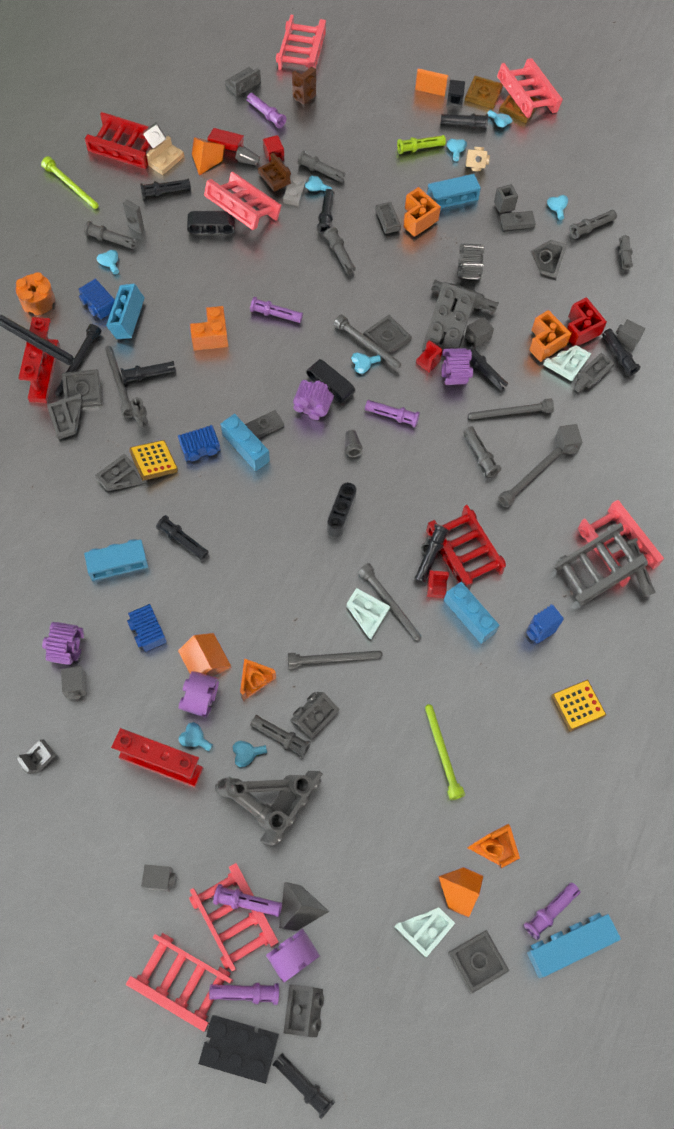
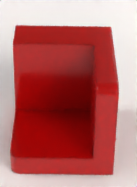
M279 136L264 138L263 150L268 162H271L270 154L272 153L280 157L282 161H285L284 147Z
M429 340L426 343L425 351L416 359V363L430 373L440 362L443 349Z
M429 571L427 597L445 598L449 572Z

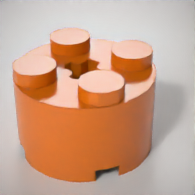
M40 272L27 275L16 281V294L25 312L42 315L52 309V305L55 303V295L49 280Z

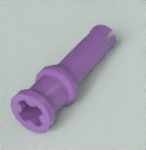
M250 93L247 96L249 98L247 102L262 112L266 119L272 121L277 128H282L285 125L286 116L280 114L275 107L268 106L254 93Z
M253 297L250 306V312H260L264 316L273 315L301 323L303 317L302 312L276 306L271 301L265 302L258 300L257 297Z
M369 399L365 405V411L397 419L398 423L404 422L411 424L413 427L417 426L420 416L418 411L415 413L406 410L404 407L398 409Z
M570 882L547 907L539 909L536 912L537 915L529 923L526 922L524 924L526 931L534 939L538 940L540 934L547 927L553 925V920L581 893L579 888Z
M218 884L213 899V904L215 905L221 903L231 906L232 909L242 907L276 917L280 916L282 902L243 894L238 888L232 890L224 888L221 884Z
M255 983L252 986L210 984L209 1000L252 1001L254 1004L272 1002L273 1005H277L279 1001V984L274 983L273 986L260 985V983Z

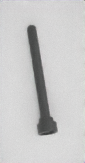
M341 314L335 319L334 326L337 329L346 330L394 367H401V362L352 327L345 316Z
M106 346L107 357L122 400L120 408L124 417H132L133 407L131 406V401H129L111 346Z
M552 398L544 399L539 404L470 412L468 418L472 420L540 410L545 413H553L554 403Z
M556 448L510 491L502 492L498 496L499 502L504 507H509L514 502L515 496L556 459L562 450Z
M367 563L358 570L361 578H365L366 581L369 580L412 637L417 641L420 640L421 634L374 576L375 572L371 564Z
M379 650L310 656L288 653V668L296 669L301 664L377 659L381 658L383 653Z

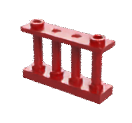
M101 112L100 116L103 126L97 136L87 134L85 137L87 150L146 169L148 166L146 152L150 144L143 135V131L149 126ZM109 128L116 130L111 141L103 139ZM123 133L131 135L125 146L117 144ZM137 138L145 139L140 150L132 148Z
M32 317L29 331L59 347L60 343L58 340L48 338L51 319ZM26 342L18 378L19 380H26L31 383L28 394L29 402L47 403L56 358Z
M465 505L461 517L442 526L451 530L467 522L472 531L452 541L445 538L444 547L439 553L457 583L462 582L470 590L474 578L493 569H496L498 574L501 575L504 572L506 563L501 555L499 556L480 526L474 510H470L469 506ZM435 520L428 522L426 531L429 536H432L435 530L434 525L437 524ZM477 538L481 547L462 556H456L453 551L454 547ZM484 553L487 554L491 561L471 572L466 571L463 567V563Z
M122 728L119 729L111 747L120 751L119 759L195 788L204 769L202 766L197 765L199 757Z

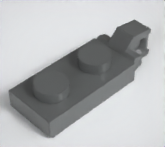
M600 353L580 372L574 390L580 393L585 387L590 388L614 366L615 362L603 353Z

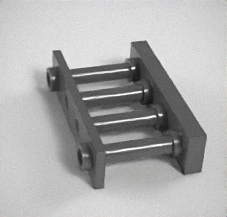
M621 523L609 526L606 529L607 532L569 556L564 555L556 561L557 563L554 564L557 571L565 570L577 588L578 595L575 597L581 606L648 565L645 556L635 555L621 536L620 532L624 530ZM612 537L628 558V564L623 567L617 565L603 544ZM595 548L598 549L612 570V574L606 578L600 575L587 556V553ZM579 558L595 580V585L590 588L583 585L570 565Z

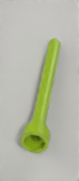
M50 156L42 160L41 166L46 171L56 174L92 208L97 209L99 207L95 200L57 168L56 162Z
M427 704L425 710L449 782V790L447 791L449 799L456 800L465 796L464 788L460 786V783H457L433 706Z

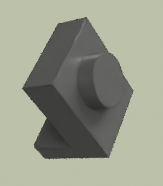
M43 739L39 740L26 754L19 755L17 760L21 768L29 774L40 772L56 754Z

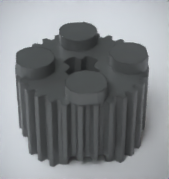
M460 244L458 278L481 279L484 265L482 255L485 250L484 245Z

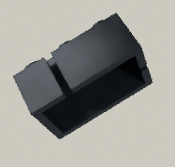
M212 1015L206 1037L210 1038V1041L204 1042L198 1064L266 1084L279 1033L259 1028L258 1033L254 1032L255 1026Z

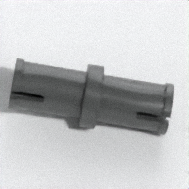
M624 235L619 238V256L622 261V269L628 270L631 269L630 267H633L631 257L633 250L630 248V237Z
M136 397V403L134 398L131 400L132 414L136 418L137 425L144 427L143 422L145 426L148 424L147 410L143 406L142 399Z

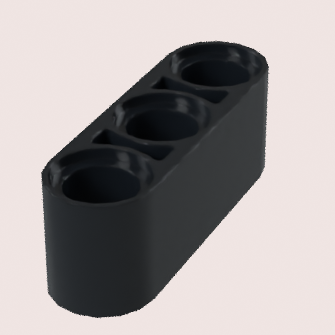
M191 211L187 217V231L191 234H232L235 232V217L226 211Z
M322 359L317 360L306 370L307 376L313 382L320 381L327 384L328 390L334 395L333 399L341 404L355 393L354 386Z
M347 482L341 485L328 517L327 532L332 537H339L343 534L353 509L357 489L352 483ZM344 508L345 511L342 512V511H339L338 509ZM333 524H338L339 527L335 528V527H332L331 525H333Z

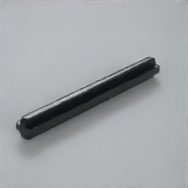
M0 315V326L66 365H71L74 362L73 355L9 318Z

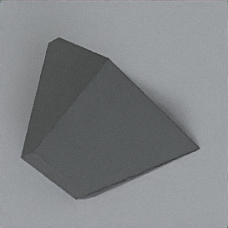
M550 240L531 250L540 274L557 278L567 244Z
M284 882L279 928L298 931L329 912L304 887Z

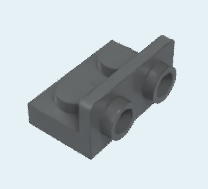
M248 67L225 80V85L238 96L261 82L260 70L258 68L253 70Z
M324 692L312 693L307 698L308 702L303 707L297 708L293 713L294 717L290 720L292 723L297 724L310 739H313L340 710Z
M289 985L284 1034L318 1037V1032L321 1029V1008L324 1004L323 989Z

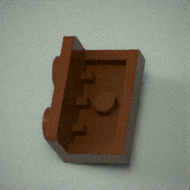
M312 66L303 74H299L296 71L292 72V96L296 101L304 105L316 95V69Z
M272 153L270 154L271 162L259 167L258 173L275 192L291 184V171L287 166L285 167L280 157Z

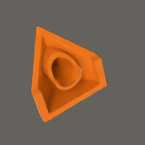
M194 137L192 156L199 175L223 161L225 145Z
M244 658L240 688L243 701L276 679L275 670Z
M509 824L491 832L467 847L498 864L501 868L520 859Z
M463 867L439 876L448 909L469 918L480 894L483 875Z

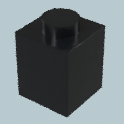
M450 80L447 106L462 107L465 81Z

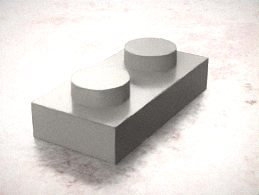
M292 174L290 178L291 184L287 186L283 203L299 206L305 190L307 177Z

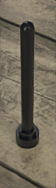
M89 324L86 329L87 337L66 373L75 372L92 341L99 338L102 330L98 326ZM61 380L55 390L57 397H60L64 391L63 380Z

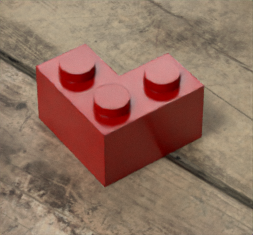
M587 297L574 303L571 307L568 317L572 322L567 327L571 332V336L568 342L572 347L575 345L580 346L601 335L607 321Z

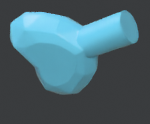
M489 110L487 113L489 117L494 119L497 127L504 128L513 122V119L507 114H497L492 110Z
M451 138L447 141L446 145L453 152L454 161H459L460 153L467 147V142L463 139L456 140Z
M310 176L309 181L305 184V187L310 191L332 189V187L323 184V181L318 176Z
M565 195L549 197L547 205L557 212L558 220H563V209L568 204V197Z
M111 249L97 256L98 263L110 267L113 274L119 273V269L116 266L118 261L116 250Z
M357 352L352 355L351 360L355 364V371L359 374H364L369 370L371 364L380 362L381 358L379 355L368 357L363 353Z
M194 722L188 723L186 731L178 737L179 743L186 747L199 745L209 752L213 746L212 743L203 738L201 727Z
M240 740L232 746L233 752L236 754L235 764L239 767H246L254 760L256 755L267 753L266 745L253 747L250 743Z

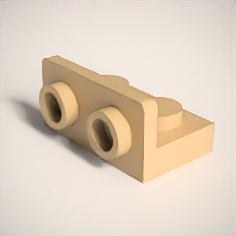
M169 136L147 153L149 167L161 175H164L184 158V152L172 145L171 137Z

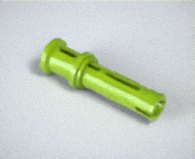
M445 135L421 139L411 137L408 140H397L399 154L408 151L416 152L417 149L446 145Z

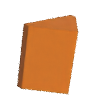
M418 68L415 90L445 96L450 77L445 74Z
M214 633L194 635L178 650L190 674L192 671H196L209 676H215L231 668Z

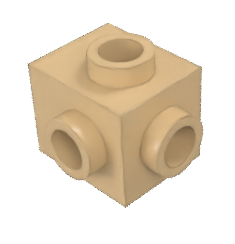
M474 147V150L467 149L465 166L472 167V171H481V168L489 165L490 155H487L484 147ZM477 156L480 157V161H479V162H476V160H475V158H476Z

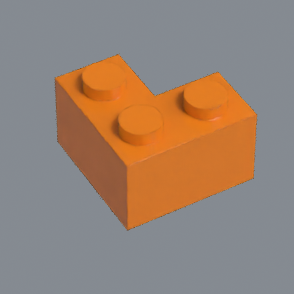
M419 187L406 195L405 210L408 212L405 213L404 228L414 237L439 221L441 206Z
M207 307L208 322L190 324L194 351L228 347L224 307Z
M547 310L534 320L531 331L536 337L533 338L529 351L542 362L567 346L571 332Z

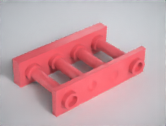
M290 15L289 21H286V32L280 52L276 55L278 70H282L284 62L305 65L308 69L312 66L316 69L326 34V20L320 19L319 25L313 27L294 24V15ZM293 30L314 33L316 36L307 37L294 35L292 33ZM290 41L312 44V47L289 45ZM288 51L307 54L309 58L286 56V53Z
M532 58L526 60L522 69L509 70L505 63L501 64L497 77L527 118H530L533 109L547 106L552 113L558 112L563 99ZM524 75L526 79L518 81L515 76ZM532 85L535 90L525 91L523 87ZM540 96L542 100L533 102L530 97Z
M231 172L229 182L219 185L212 179L207 180L204 196L250 229H257L260 217L265 215L270 216L275 221L278 220L282 205L236 173ZM231 189V190H233V191L236 192V193L232 194V193L229 192L228 190ZM240 198L246 199L247 202H243ZM256 206L260 210L256 211L252 207Z
M619 500L611 504L608 509L609 514L592 524H589L586 519L581 521L578 527L579 533L588 542L599 537L595 532L596 529L613 520L617 524L621 523L624 530L620 532L621 536L625 535L629 540L638 539L637 544L640 552L644 554L652 570L658 567L664 560V557ZM612 537L603 544L617 565L621 566L617 560L625 556L622 549L612 554L606 546L615 540ZM595 548V552L598 554V556L601 558V560L604 562L607 568L610 571H612L609 565L602 557V555L600 554V552L598 551V549ZM630 576L619 582L622 587L626 586L629 582Z
M237 863L229 867L231 873L228 874L227 878L200 894H197L196 890L192 888L190 890L192 896L189 897L194 909L199 907L223 954L220 957L226 970L230 968L232 972L237 970L234 962L263 944L265 946L270 944L271 948L279 944L262 912L252 910L247 918L218 934L212 922L234 910L229 905H223L212 913H207L202 902L214 896L218 884L223 885L224 888L238 884L243 894L254 896ZM259 924L263 931L259 934L260 936L229 955L223 942L249 926Z
M162 933L161 936L154 934L153 939L159 941L158 946L142 974H138L137 978L130 976L126 985L203 1032H206L210 1024L206 1020L208 1017L206 1014L214 1001L213 999L209 1000V991L199 1010L196 1009L194 1013L187 1009L189 1005L187 1002L205 969L217 976L213 984L223 985L224 981L232 984L233 979L229 978L231 973L222 967L216 970L173 945L174 939ZM169 947L177 952L178 955L160 987L157 986L155 990L148 985L150 982L148 979L164 951ZM187 958L196 963L197 967L181 996L174 1001L167 997L169 994L167 991Z

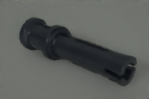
M473 113L471 116L441 114L440 125H466L471 128L484 127V129H487L489 114L476 115Z
M188 178L165 183H158L156 181L145 185L140 183L142 197L145 199L147 196L156 195V197H159L161 193L191 190V185Z
M332 189L324 191L322 212L318 216L319 224L316 229L318 233L323 235L327 229L331 228L330 224L333 220L331 211L335 193L334 191L332 192Z
M611 328L605 330L602 336L618 357V363L624 367L626 375L632 376L636 374L641 366L636 364L632 353L625 350Z
M474 345L469 347L467 350L472 352V358L469 361L473 364V368L479 369L499 391L504 390L505 388L500 382L505 387H507L508 382L486 362V357L484 355L481 356L476 351Z
M174 361L141 368L138 365L131 369L124 370L120 368L124 384L134 380L141 381L144 377L176 372L175 367L168 368L175 365Z
M167 515L158 521L156 529L162 530L168 535L170 540H176L200 560H203L208 555L209 550L184 533L181 526L175 525L169 520Z
M437 524L434 525L435 530L431 539L427 541L429 546L414 577L425 583L439 549L442 550L447 533L451 531Z
M281 1053L278 1059L284 1066L278 1060H275L272 1065L304 1096V1102L310 1104L319 1113V1118L322 1119L334 1105L335 1101L328 1099L321 1092L319 1085H313Z

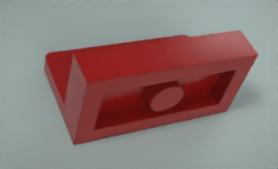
M213 128L207 137V141L225 145V149L237 152L239 146H244V135Z

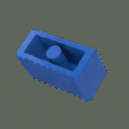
M96 278L78 289L80 301L83 305L87 304L89 306L88 309L93 316L97 315L102 320L111 313L115 299Z
M213 425L178 435L185 461H196L201 456H212L221 451Z
M150 604L128 613L130 617L127 620L131 631L135 630L138 635L134 637L138 648L143 647L144 651L147 652L167 643Z
M550 604L549 607L547 606L546 609L544 608L543 611L534 615L527 627V635L538 644L554 634L564 618L555 606Z

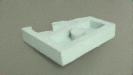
M575 345L567 351L558 353L552 359L547 358L543 365L573 381L590 358L591 353Z
M357 588L347 602L349 611L368 638L372 639L390 610V606Z
M436 908L400 922L394 928L426 958L453 927L455 922L440 908Z

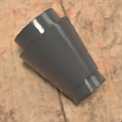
M239 146L235 159L241 163L257 166L260 156L245 146Z
M348 430L345 439V452L349 457H358L361 455L363 447L356 431Z

